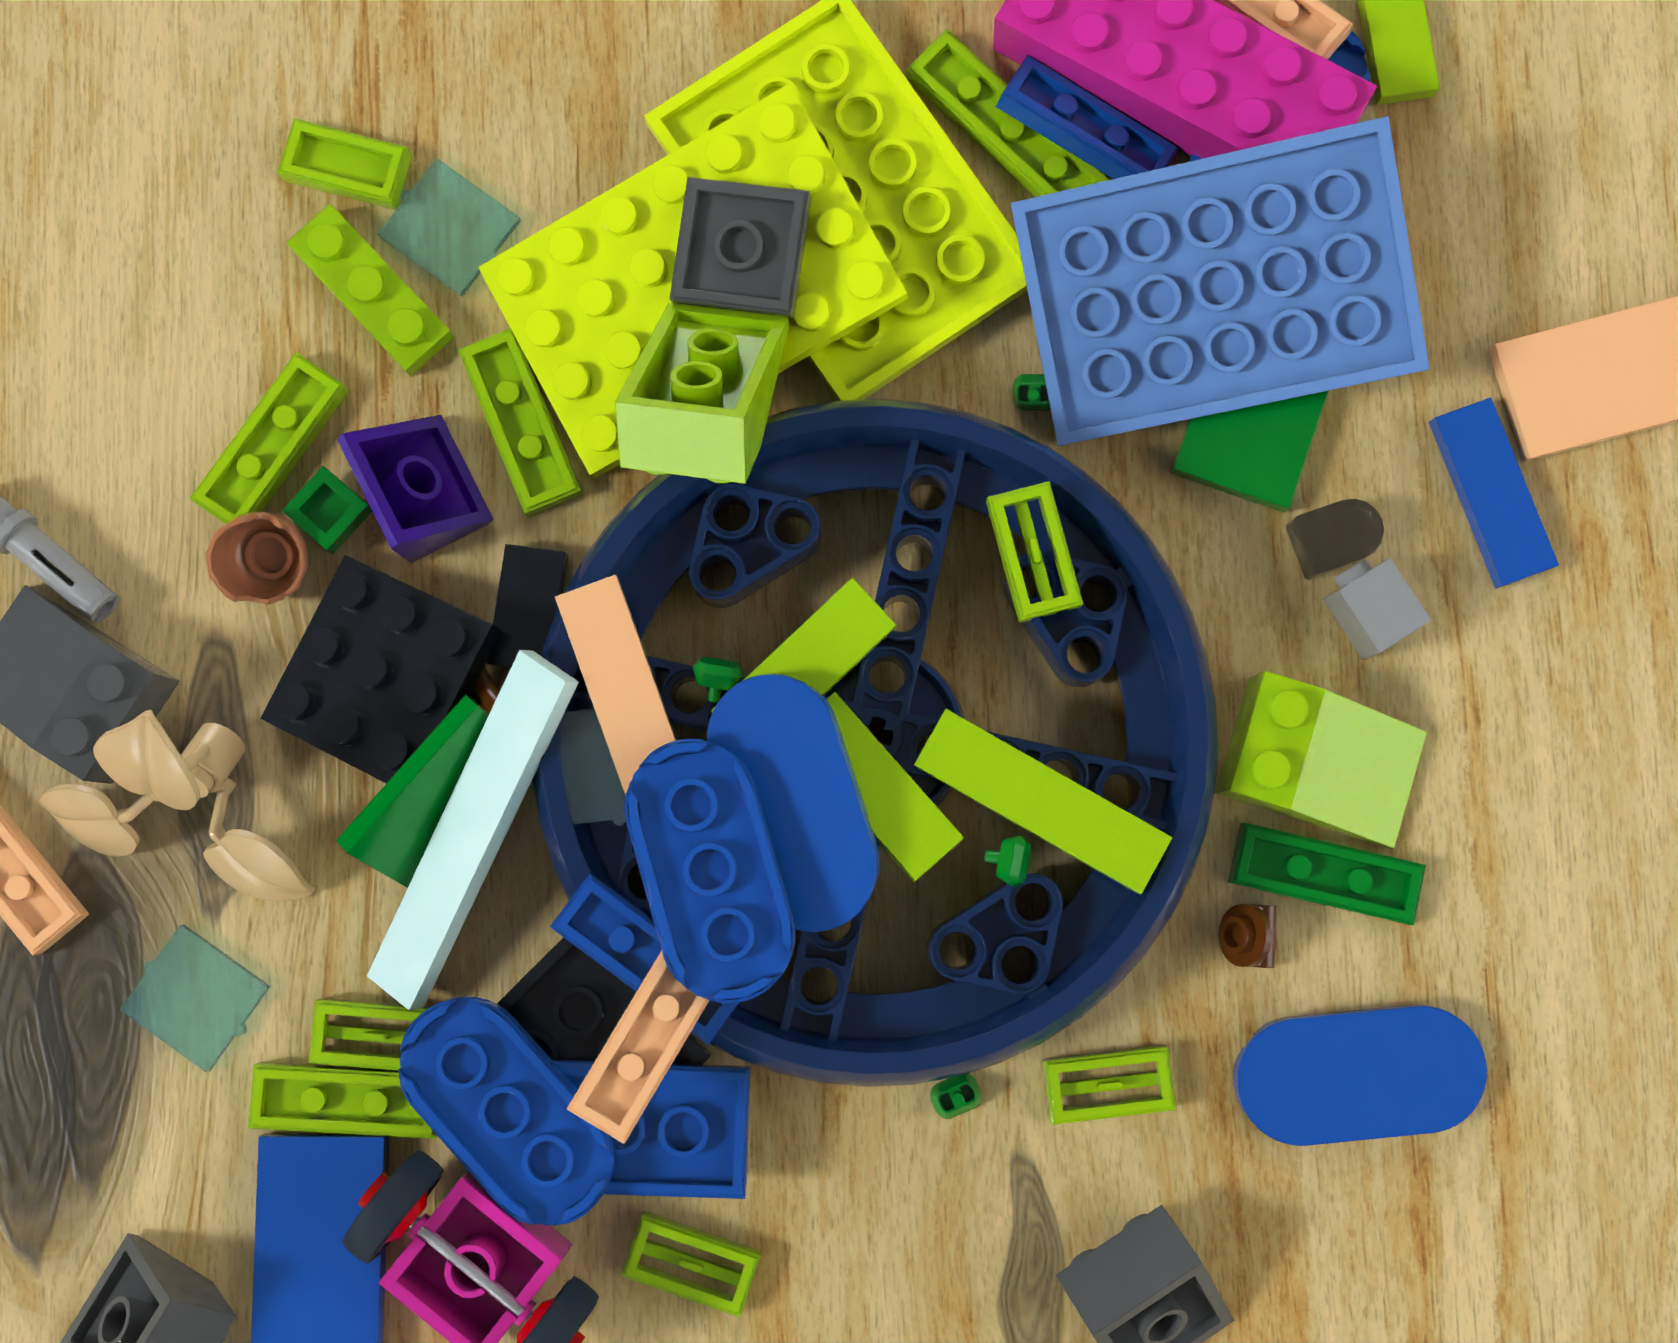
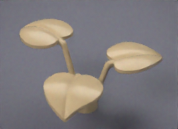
M147 710L130 722L106 731L100 736L93 747V753L101 768L124 789L142 795L128 808L116 810L111 800L98 789L74 783L53 786L46 790L39 799L40 805L51 813L60 826L77 841L101 854L119 857L132 854L140 842L137 832L127 822L136 818L153 801H160L174 809L189 810L196 805L199 798H204L209 793L215 792L217 796L209 828V836L215 843L207 846L203 856L211 869L224 882L246 895L269 901H292L312 895L318 887L308 883L295 863L269 839L247 830L232 829L227 832L225 831L223 822L228 798L236 787V783L228 778V776L244 754L245 745L235 732L220 724H203L181 755L152 710Z

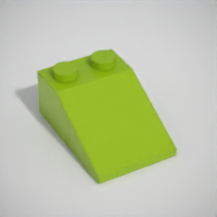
M668 303L615 401L620 468L643 470L654 475L674 474L704 478L715 483L735 482L746 484L762 445L788 333L789 317Z
M1263 671L1248 679L1215 794L1394 849L1427 731L1326 689L1272 672Z

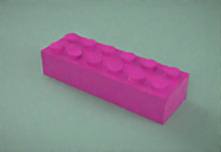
M1005 0L994 19L993 51L1020 65L1025 57L1029 55L1172 143L1182 152L1190 156L1191 154L1197 155L1202 159L1358 123L1377 88V85L1214 0Z

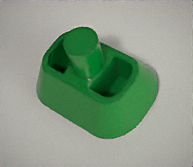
M1021 374L1015 379L1012 386V399L1017 408L1021 410H1051L1044 374Z
M701 657L693 665L697 684L709 687L707 700L710 702H719L722 690H730L740 682L744 675L740 664L730 660Z
M1022 835L1003 839L1000 851L986 850L985 862L998 864L997 877L1010 886L1016 887L1026 879L1031 844Z
M967 1073L935 1084L931 1089L930 1097L938 1115L945 1119H951L976 1108L981 1102L982 1095L976 1079Z

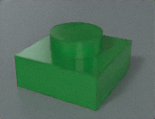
M322 466L282 511L325 550L334 554L369 516L372 509L330 470Z

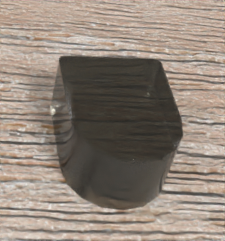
M1358 499L1341 500L1300 514L1285 526L1306 580L1354 565L1377 550L1382 543L1384 534L1383 520L1378 511L1366 501Z

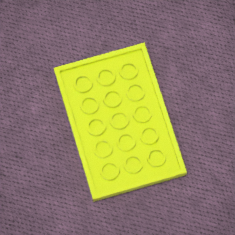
M821 0L644 115L649 130L665 153L669 155L791 83L909 296L908 300L807 357L837 401L864 400L1028 290L1016 232L851 0Z
M791 83L478 267L590 476L597 478L620 465L615 401L668 303H672L669 299L687 177L809 191L812 196L794 319H789V328L778 374L909 299L903 284Z

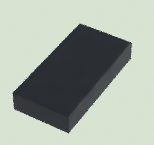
M505 544L493 625L500 628L502 632L487 660L488 665L511 668L519 650H531L542 656L545 639L558 608L555 596L563 594L569 556L566 552Z

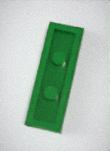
M1240 823L1228 883L1414 926L1426 865L1249 823Z

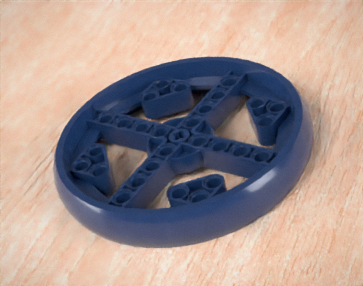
M869 399L833 401L793 408L768 416L762 445L746 484L735 482L715 483L704 478L674 474L658 475L643 487L608 523L582 559L564 593L616 575L642 641L658 608L688 570L692 586L698 597L705 604L714 608H727L742 601L810 558L820 544V519L816 509L803 499L847 490L882 489L899 491L875 602L883 610L895 602L909 604L915 610L918 622L911 630L906 632L893 630L836 683L824 697L827 699L836 692L867 728L870 727L871 722L883 724L885 727L882 734L891 735V745H883L884 748L936 806L945 799L952 788L913 765L918 758L917 745L923 737L931 735L945 709L965 719L960 702L950 684L932 665L921 659L954 503L975 510L990 518L986 504L987 497L1050 481L1079 590L1083 584L1097 583L1107 590L1110 597L1108 610L1103 612H1094L1083 604L1080 608L1067 609L1053 615L1032 618V620L1022 622L1054 674L1063 683L1071 687H1086L1094 684L1114 664L1125 713V762L992 732L988 733L1044 765L1050 761H1058L1065 764L1070 770L1074 782L1104 798L1103 786L1111 775H1120L1127 779L1133 789V797L1130 804L1124 810L1173 837L1142 894L1133 892L1092 868L1073 898L1062 909L1063 897L1055 882L1042 874L1027 873L1023 883L1012 887L1004 882L940 923L931 932L927 941L929 961L941 975L954 981L913 991L877 994L847 992L865 913V904L861 911L851 919V927L842 938L829 940L822 937L818 932L801 931L791 979L781 976L764 993L747 1001L739 1002L711 1040L710 1045L735 1058L770 1071L820 1083L862 1087L898 1086L958 1077L1004 1062L1045 1042L1080 1019L1120 984L1145 956L1171 918L1196 865L1207 832L1215 792L1218 732L1216 700L1207 654L1187 600L1173 572L1147 533L1122 504L1089 474L1050 447L1003 424L969 412L928 403ZM931 485L941 492L944 502L935 510L923 511L912 503L909 495L917 486ZM1038 499L1027 501L1053 598L1064 596ZM730 504H739L750 512L748 522L741 529L735 531L722 529L716 523L719 511ZM1013 505L1004 507L1010 530L1022 538ZM798 517L808 523L811 531L803 542L787 544L776 536L778 525L784 519ZM917 543L929 552L931 562L925 569L909 571L899 564L896 557L897 551L903 545ZM1024 554L1018 559L1022 572L1030 569L1027 554ZM715 563H726L736 570V578L733 584L723 591H712L703 585L705 570ZM1006 578L1004 585V593L1008 603L1010 604L1011 608L1016 614L1008 581ZM1028 596L1030 604L1039 602V598ZM557 608L545 639L541 657L570 675L579 683L547 750L541 757L539 767L532 779L538 819L549 856L568 900L571 899L588 874L592 873L652 918L648 899L640 896L633 886V875L638 868V863L625 818V793L559 608ZM1084 642L1095 650L1097 665L1093 672L1082 673L1070 665L1067 658V650L1071 643ZM646 656L670 723L708 731L712 715L711 710L718 702L707 700L705 706L695 713H683L677 709L675 704V694L678 688L689 681H696L693 666ZM883 661L895 663L903 671L905 676L904 685L898 691L892 693L880 692L875 689L869 679L871 669ZM722 690L721 698L728 690ZM1029 883L1039 885L1047 897V905L1044 912L1034 919L1022 918L1015 907L1017 891ZM952 932L965 933L973 944V953L970 960L965 965L959 967L945 965L939 956V945L942 939ZM1015 946L1027 947L1034 958L1032 972L1020 981L1007 979L1001 969V961L1004 954ZM824 967L835 975L838 987L832 997L825 1001H814L803 993L801 978L808 969Z

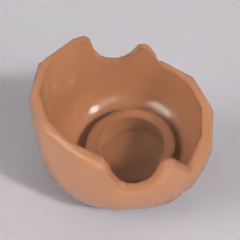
M256 511L239 515L215 531L206 551L209 578L225 597L234 602L249 601L269 605L284 600L286 596L292 595L301 587L311 564L307 539L290 520L269 512Z

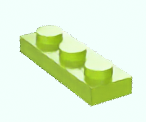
M331 203L286 242L291 250L410 377L455 337Z

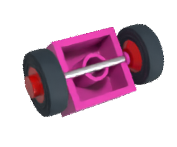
M420 1150L412 1153L391 1176L383 1172L359 1200L358 1205L363 1210L346 1232L342 1244L360 1261L369 1264L379 1256L390 1242L401 1239L411 1229L407 1236L412 1241L382 1277L379 1284L450 1343H498L513 1323L519 1327L522 1322L525 1324L517 1333L516 1343H582L585 1336L578 1330L596 1306L599 1296L581 1279L573 1276L554 1298L542 1301L536 1310L532 1311L536 1305L532 1298L560 1264L573 1244L550 1225L538 1223L533 1225L511 1217L493 1200L469 1171L459 1179L431 1216L425 1213L420 1219L419 1217L427 1207V1197L437 1185L444 1172L439 1163Z

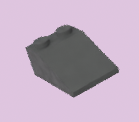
M24 585L0 621V723L29 747L82 781L113 784L114 780L101 768L94 756L93 747L96 741L106 731L130 722L147 710H152L155 717H157L180 681L32 587Z

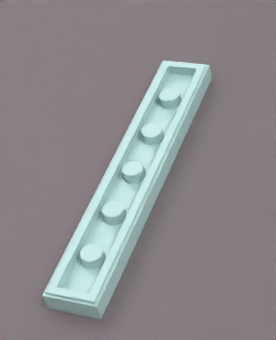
M519 650L367 974L368 978L409 1011L424 1007L539 767L541 757L547 750L579 683L534 651Z

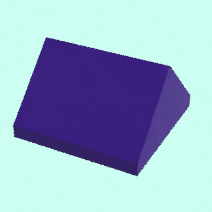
M442 415L346 432L338 437L337 441L391 549L410 563L487 526L494 520Z

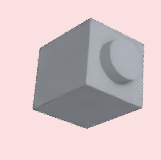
M1391 558L1371 568L1366 559H1363L1333 578L1339 589L1323 598L1362 660L1383 652L1432 621Z

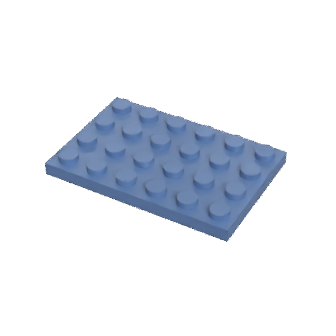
M1389 116L1011 203L1058 446L1430 370Z

